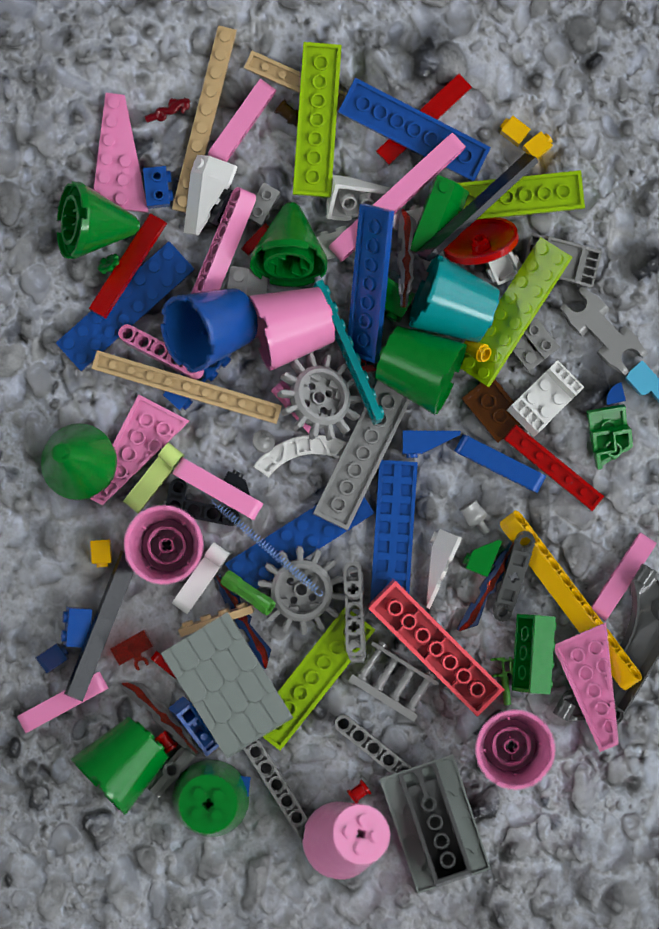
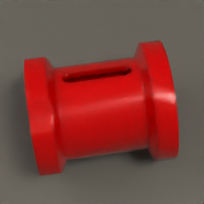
M164 731L155 738L165 748L163 750L165 754L178 746V743H174L167 731Z
M362 779L353 789L347 790V793L356 804L367 794H372Z

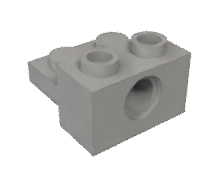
M534 318L512 352L526 370L530 372L558 350L560 346L540 321ZM527 339H528V340L531 342V344L535 347V349L537 350L536 352H535V350L531 347V345L527 342Z

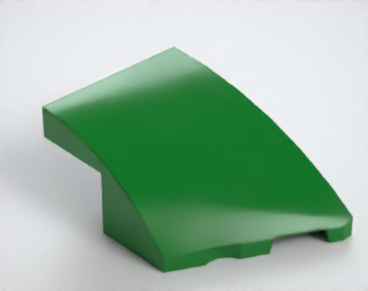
M624 404L587 410L594 460L597 470H601L605 464L617 459L623 452H627L633 447L632 429L627 424L626 406Z

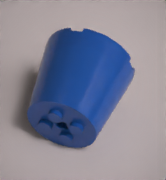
M236 288L178 295L170 298L165 303L161 313L164 315L161 333L165 346L173 360L178 365L185 366L189 372L202 371L251 343L258 331V318L253 303L244 292Z

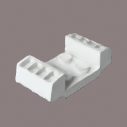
M557 360L507 411L534 438L584 386Z

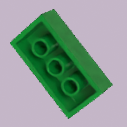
M516 615L511 691L551 694L553 686L552 670L554 668L553 651L555 649L554 635L557 626L555 616Z

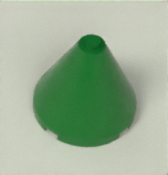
M72 181L73 184L68 183L65 186L57 213V221H61V232H57V242L60 253L64 258H79L131 237L139 231L140 221L137 220L135 215L82 182Z
M288 202L282 206L251 253V271L259 279H262V276L270 279V284L283 287L309 285L314 283L315 278L319 275L322 278L327 271V256L301 207L295 202Z
M77 423L62 427L48 439L41 455V470L46 483L55 493L70 500H87L93 498L94 495L102 490L104 491L113 480L117 468L116 450L108 436L103 431L88 424Z

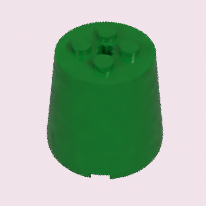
M397 326L393 333L390 334L386 346H383L380 351L379 357L381 358L376 367L375 379L431 414H438L454 386V383L451 381L455 372L459 373L467 345L462 342Z
M127 717L73 756L71 760L95 787L100 785V788L106 793L104 796L126 815L169 758L163 751L165 748L154 739L150 731L145 729L138 721L135 723L130 717Z
M213 759L202 760L186 768L177 779L172 795L173 808L181 824L189 831L204 837H218L234 830L244 819L249 807V796L239 771L224 761ZM207 798L214 802V805H211L210 808H206V805L203 804Z

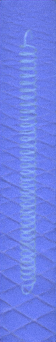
M233 512L229 516L226 515V517H229V520H231L230 517ZM251 529V530H250L249 532H247V533H248V536H251V537H252L253 534L255 533V531H254L252 534H250V532L252 531V529ZM273 548L269 551L270 555H273V558H277L280 552L276 556H274L277 550L274 553H272V551L274 550Z

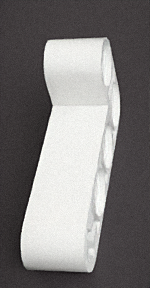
M213 542L172 604L188 614L230 553Z

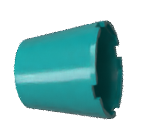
M438 254L426 269L429 272L426 280H421L410 310L409 320L411 321L409 326L467 341L479 342L493 323V316L499 304L500 291L493 285Z

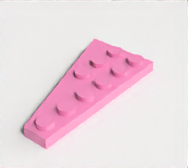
M106 93L94 190L127 211L149 213L125 95Z
M138 395L112 444L117 454V468L113 480L104 491L102 490L90 499L104 505L190 421Z
M605 622L556 643L554 649L600 752L619 744L607 625Z

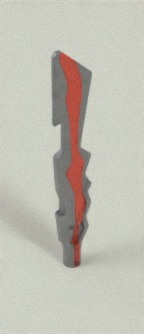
M401 208L399 210L398 239L402 238V250L398 252V268L400 272L398 286L401 298L400 307L406 308L408 307L409 295L412 292L411 284L414 280L412 273L415 270L412 263L415 256L410 252L416 220Z
M121 683V688L141 708L145 706L153 714L152 719L165 731L173 735V740L184 749L189 750L194 756L200 753V750L192 743L191 735L185 733L184 727L178 724V720L170 717L168 710H160L142 683Z

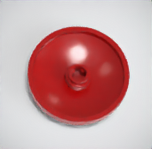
M499 217L475 220L443 250V254L448 260L463 265L484 264L497 260L510 253L516 247L519 240L517 227L513 222Z

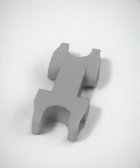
M582 286L578 293L585 301L584 310L574 312L565 304L559 310L566 318L570 327L582 337L589 332L602 345L597 351L599 357L608 366L625 376L629 371L622 362V353L626 350H631L642 359L648 353L641 345L638 337L628 327L623 326L618 331L604 317L610 311L607 305L598 296Z
M349 562L344 566L346 651L352 663H361L366 657L364 580L359 563ZM351 610H360L357 616L350 615ZM354 648H360L358 652H352Z

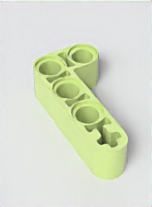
M168 442L123 502L139 514L176 468L181 457L185 455Z

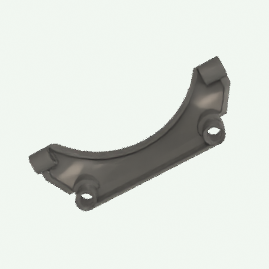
M643 563L630 584L632 611L627 631L620 644L640 671L642 679L628 690H623L612 677L617 724L623 720L625 713L659 659V573ZM573 690L566 691L553 713L565 721L585 720Z

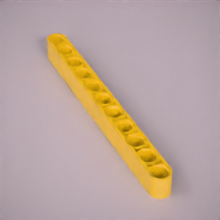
M515 510L501 520L500 526L512 543L515 541L517 534L522 531H528L534 536L535 546L528 565L578 632L582 633L603 624L523 515ZM524 537L520 541V544L523 546L530 543L528 537ZM607 629L612 677L623 690H628L642 679V675Z

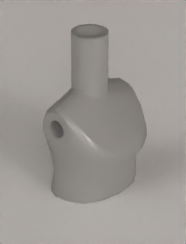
M476 499L470 500L459 509L470 527L477 525L483 535L490 531L484 523L487 513L478 504Z

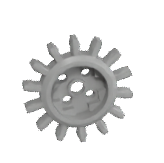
M310 353L305 356L307 369L296 359L290 365L297 373V376L294 377L287 372L281 375L280 379L290 384L291 387L290 390L284 389L279 391L277 397L290 399L291 406H287L281 413L284 416L295 412L299 417L293 426L295 431L306 423L311 426L309 439L313 440L318 436L319 428H324L326 439L329 441L335 438L332 425L335 424L342 434L351 430L343 418L347 417L352 421L359 419L360 414L349 407L350 403L358 404L363 400L361 396L350 395L349 388L356 384L353 379L345 382L341 376L347 368L345 363L337 367L336 370L330 368L331 355L327 354L323 357L321 366H317L314 354ZM308 385H311L313 390L309 389ZM315 394H319L321 396V403L315 401Z
M298 545L296 549L297 559L288 560L285 566L282 565L277 569L271 563L267 562L265 564L267 571L273 573L274 577L272 581L258 580V586L270 588L271 595L268 597L276 602V608L271 611L267 619L272 621L279 614L285 616L286 620L283 623V631L285 632L289 630L293 620L300 621V631L302 635H306L307 621L314 619L317 627L323 630L325 629L324 622L320 618L322 613L326 611L332 617L337 618L339 616L337 610L330 607L329 604L331 599L345 600V594L333 592L332 587L334 584L344 582V575L330 578L328 571L334 568L336 561L332 559L322 567L317 563L321 556V549L317 548L313 552L311 560L303 559L304 550L301 545ZM283 550L279 551V557L283 555L281 557V560L285 557L283 561L284 563L286 560H288L287 554ZM289 562L291 563L288 568L293 565L291 570L296 567L294 570L296 572L299 569L296 575L302 572L299 578L305 574L302 580L309 574L313 576V579L307 585L306 583L304 584L307 587L305 594L301 595L296 592V587L299 584H303V581L300 582V579H297L298 576L292 575L293 571L289 572L290 569L286 570V565ZM293 578L294 583L288 584L287 579ZM311 582L312 584L310 585V587L315 584L313 589H315L318 586L317 590L315 591V593L318 595H316V598L314 600L309 599V595L311 593H314V591H311L312 588L308 589V584ZM293 596L297 598L295 603L290 602V598Z

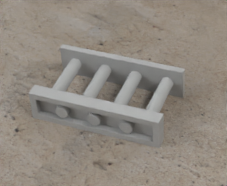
M378 640L376 643L372 641L371 645L375 647L374 651L361 672L356 675L352 674L348 681L410 720L415 721L418 716L415 713V707L431 682L437 686L438 681L435 680L437 676L429 671L423 673L386 650L387 645ZM381 652H384L392 658L376 684L370 685L366 682V677ZM400 662L408 667L394 692L388 696L382 692V687L397 663ZM414 672L424 677V680L409 704L403 706L399 703V697Z

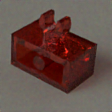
M144 629L110 648L119 666L134 658V667L136 670H140L138 666L139 661L142 660L146 665H149L148 659L142 657L141 653L154 647V644Z

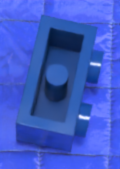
M166 166L143 168L147 208L171 207L170 201H174L173 190H169L168 185L169 182H172L171 171H167Z
M66 606V611H63L62 615L65 630L61 631V642H63L64 646L83 647L91 627L92 609Z

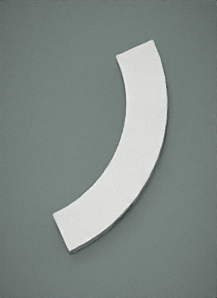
M309 435L295 437L274 446L272 451L265 453L259 458L253 467L269 478L282 464L299 456L320 454L340 459L348 442L337 438L327 441L325 435H318L313 440L309 439Z

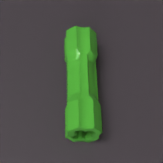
M231 570L227 571L222 577L220 583L224 587L242 597L266 616L274 609L276 602L249 585Z

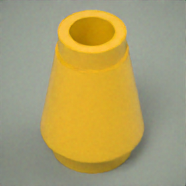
M467 340L464 342L467 345L466 352L478 362H486L490 358L491 349L487 344Z

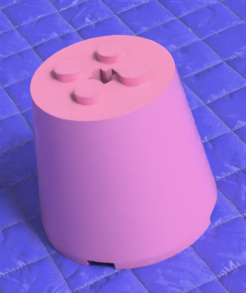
M319 287L248 296L254 305L258 318V331L255 337L259 338L261 344L258 350L269 371L335 341V327L331 317L332 309L327 304L325 296Z
M155 506L141 512L129 525L124 540L125 554L129 565L141 578L156 584H171L183 580L195 570L202 556L203 538L199 526L188 513L173 506ZM164 541H166V542L171 541V544H170V546L172 547L171 550H168V549H167V550L165 551V550L163 549V548H164V545H163V542H164Z
M522 710L501 712L490 718L479 732L476 742L478 764L488 779L503 788L524 789L535 785L547 774L554 761L555 744L553 736L547 725L532 713ZM509 741L516 744V746L512 747L511 751H509V748H506Z
M336 801L319 807L310 815L304 827V839L302 842L306 858L317 872L328 878L344 880L361 874L385 853L389 844L390 832L384 816L375 808L363 804Z

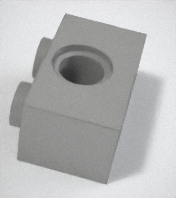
M263 182L256 195V201L248 221L259 227L265 224L280 197V191Z

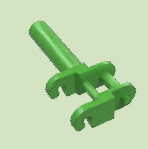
M505 657L491 658L490 661L500 660L502 662V673L494 674L492 677H501V685L505 689L502 692L504 705H511L507 673L513 675L514 659L512 657H509V659H505ZM508 661H509V670H510V671H505V663H504V662H508Z

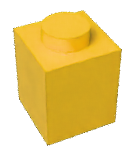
M514 116L510 119L506 118L500 125L502 128L500 134L516 147H519L531 130Z
M540 131L524 144L522 149L525 153L535 156L538 160L552 149L553 140L547 133L543 134Z
M110 539L90 541L92 564H96L98 568L108 567V563H113Z

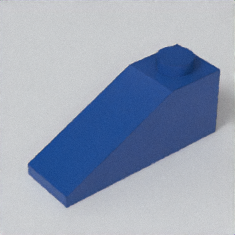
M403 430L402 454H406V458H418V455L460 436L461 431Z
M182 696L168 708L175 719L178 720V723L184 727L187 734L191 735V739L206 757L219 747L195 707L185 697Z

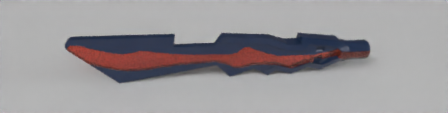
M509 541L507 547L501 551L493 563L495 566L479 587L480 594L475 603H470L457 627L458 631L478 626L488 595L496 593L497 584L502 581V576L504 575L514 544L513 541Z
M218 574L214 579L219 586L221 596L225 604H229L231 610L235 609L236 605L241 603L240 596L224 587L220 583L222 576ZM246 615L234 619L239 629H244L250 639L247 642L262 668L266 669L272 649L250 625L252 616Z

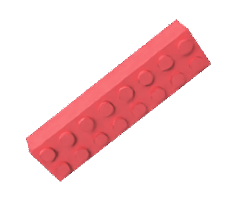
M394 579L366 606L477 717L505 690Z

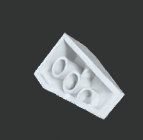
M197 155L190 173L184 225L185 234L197 236L200 234L211 217V209L221 201L219 199L224 189L228 190L237 170L236 165L211 156Z
M332 175L331 197L327 198L326 217L327 219L349 221L352 218L359 217L360 204L373 205L391 188L351 177Z
M441 529L438 532L434 531L430 542L433 544L431 546L426 608L429 609L440 588V583L447 573L448 565L452 562L462 540L461 537Z

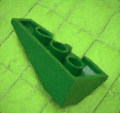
M440 175L433 179L412 239L410 251L416 253L464 209L469 195L466 189L457 182Z

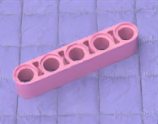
M260 79L215 141L208 155L227 162L277 90Z
M123 325L119 329L120 339L128 346L189 378L196 380L203 376L204 370L189 372L185 366L174 364V360L164 342L132 325ZM129 332H133L132 336L126 339V335ZM146 340H149L148 345L142 347V343ZM160 349H165L162 355H158Z
M181 457L172 473L252 520H255L263 506L262 502Z
M640 532L591 605L598 617L604 621L608 619L630 586L641 564L645 563L657 544Z
M100 671L93 675L83 702L108 689ZM64 690L18 715L17 719L24 732L28 733L83 702L65 695Z

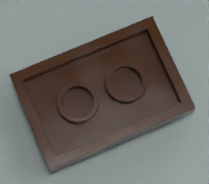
M494 379L490 387L480 383L462 398L463 402L497 443L507 435L515 424L521 425L507 411L514 401L496 379Z

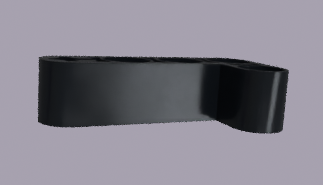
M176 478L170 483L166 506H170L172 501H178L180 509L189 514V507L197 505L199 507L198 514L190 515L193 519L226 526H235L240 520V515L236 510L227 508L225 513L230 510L228 515L233 512L234 515L236 514L235 517L239 518L235 525L234 522L229 523L227 518H222L223 522H220L221 510L218 507L215 508V505L186 499L188 485L184 480ZM177 482H182L184 485V489L180 493L174 491V484ZM211 508L216 509L218 512V516L215 519H209L207 516V512Z

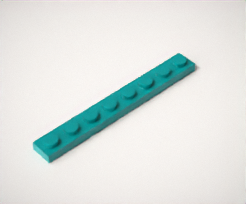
M323 279L316 281L313 287H319L322 290L327 304L332 309L331 317L335 327V339L373 425L381 423L384 418V410L375 399L377 398L376 392L373 387H370L368 374L360 365L361 358L352 347L354 346L351 336H347L345 322L342 318L340 319L337 313V304L335 301L332 302L330 297V288L327 284H324Z

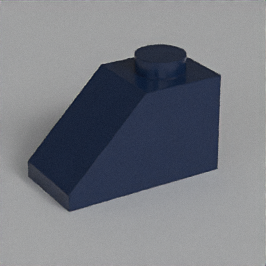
M57 643L37 656L36 660L47 674L69 659L67 656L69 652L63 644L60 646Z

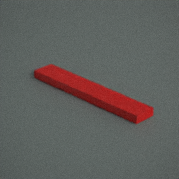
M458 74L419 111L438 120L472 86ZM388 139L376 150V153L390 165L407 148Z
M151 213L149 214L121 257L119 264L114 268L90 305L89 309L105 319L107 318L166 227V221Z
M515 424L503 438L591 511L604 498L600 492L518 425Z

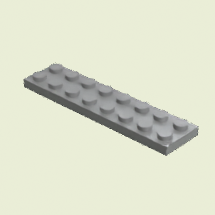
M377 381L374 390L377 395L375 399L384 410L383 420L381 423L373 425L366 407L364 408L313 512V515L348 531L410 403L409 399L380 381Z

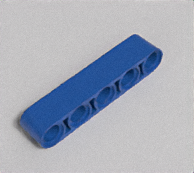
M462 434L454 450L459 455L535 493L539 492L546 478L544 474L465 434Z

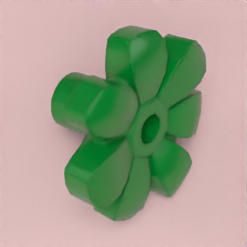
M111 254L106 259L103 257L99 261L101 264L98 266V270L102 274H105L107 271L112 273L119 264L117 260L119 258L118 255Z

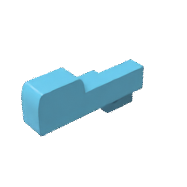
M641 361L627 373L625 380L640 396L650 392L659 402V378L644 361Z

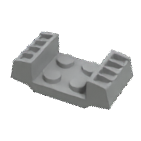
M531 234L525 260L539 238L542 237L573 257L559 280L574 283L577 287L593 288L602 251L550 236Z

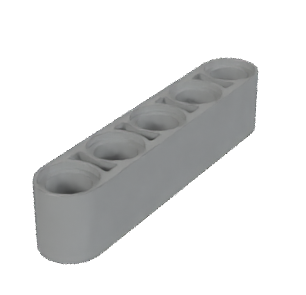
M342 714L335 719V727L341 734L392 775L398 773L401 767L411 768L407 762L349 716ZM342 718L349 721V725L345 729L338 726V721ZM357 730L364 733V737L360 741H356L353 738V733ZM375 742L379 745L377 752L371 753L368 750L370 743ZM392 755L394 762L386 765L383 762L384 756Z

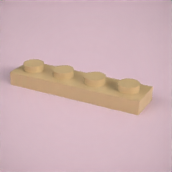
M247 601L237 604L235 609L229 610V608L219 610L217 615L211 616V614L201 616L199 621L193 622L188 620L183 622L178 631L180 637H183L203 628L226 612L234 620L254 613L255 609L252 604H247Z

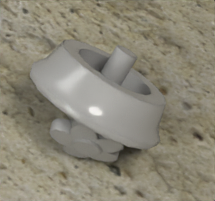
M260 430L254 434L252 441L257 451L262 453L272 451L275 446V439L271 433Z

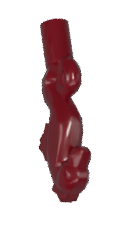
M185 97L178 100L171 98L168 107H159L154 113L145 115L146 123L155 120L164 121L167 118V114L173 115L180 109L181 113L184 114L190 108V99Z

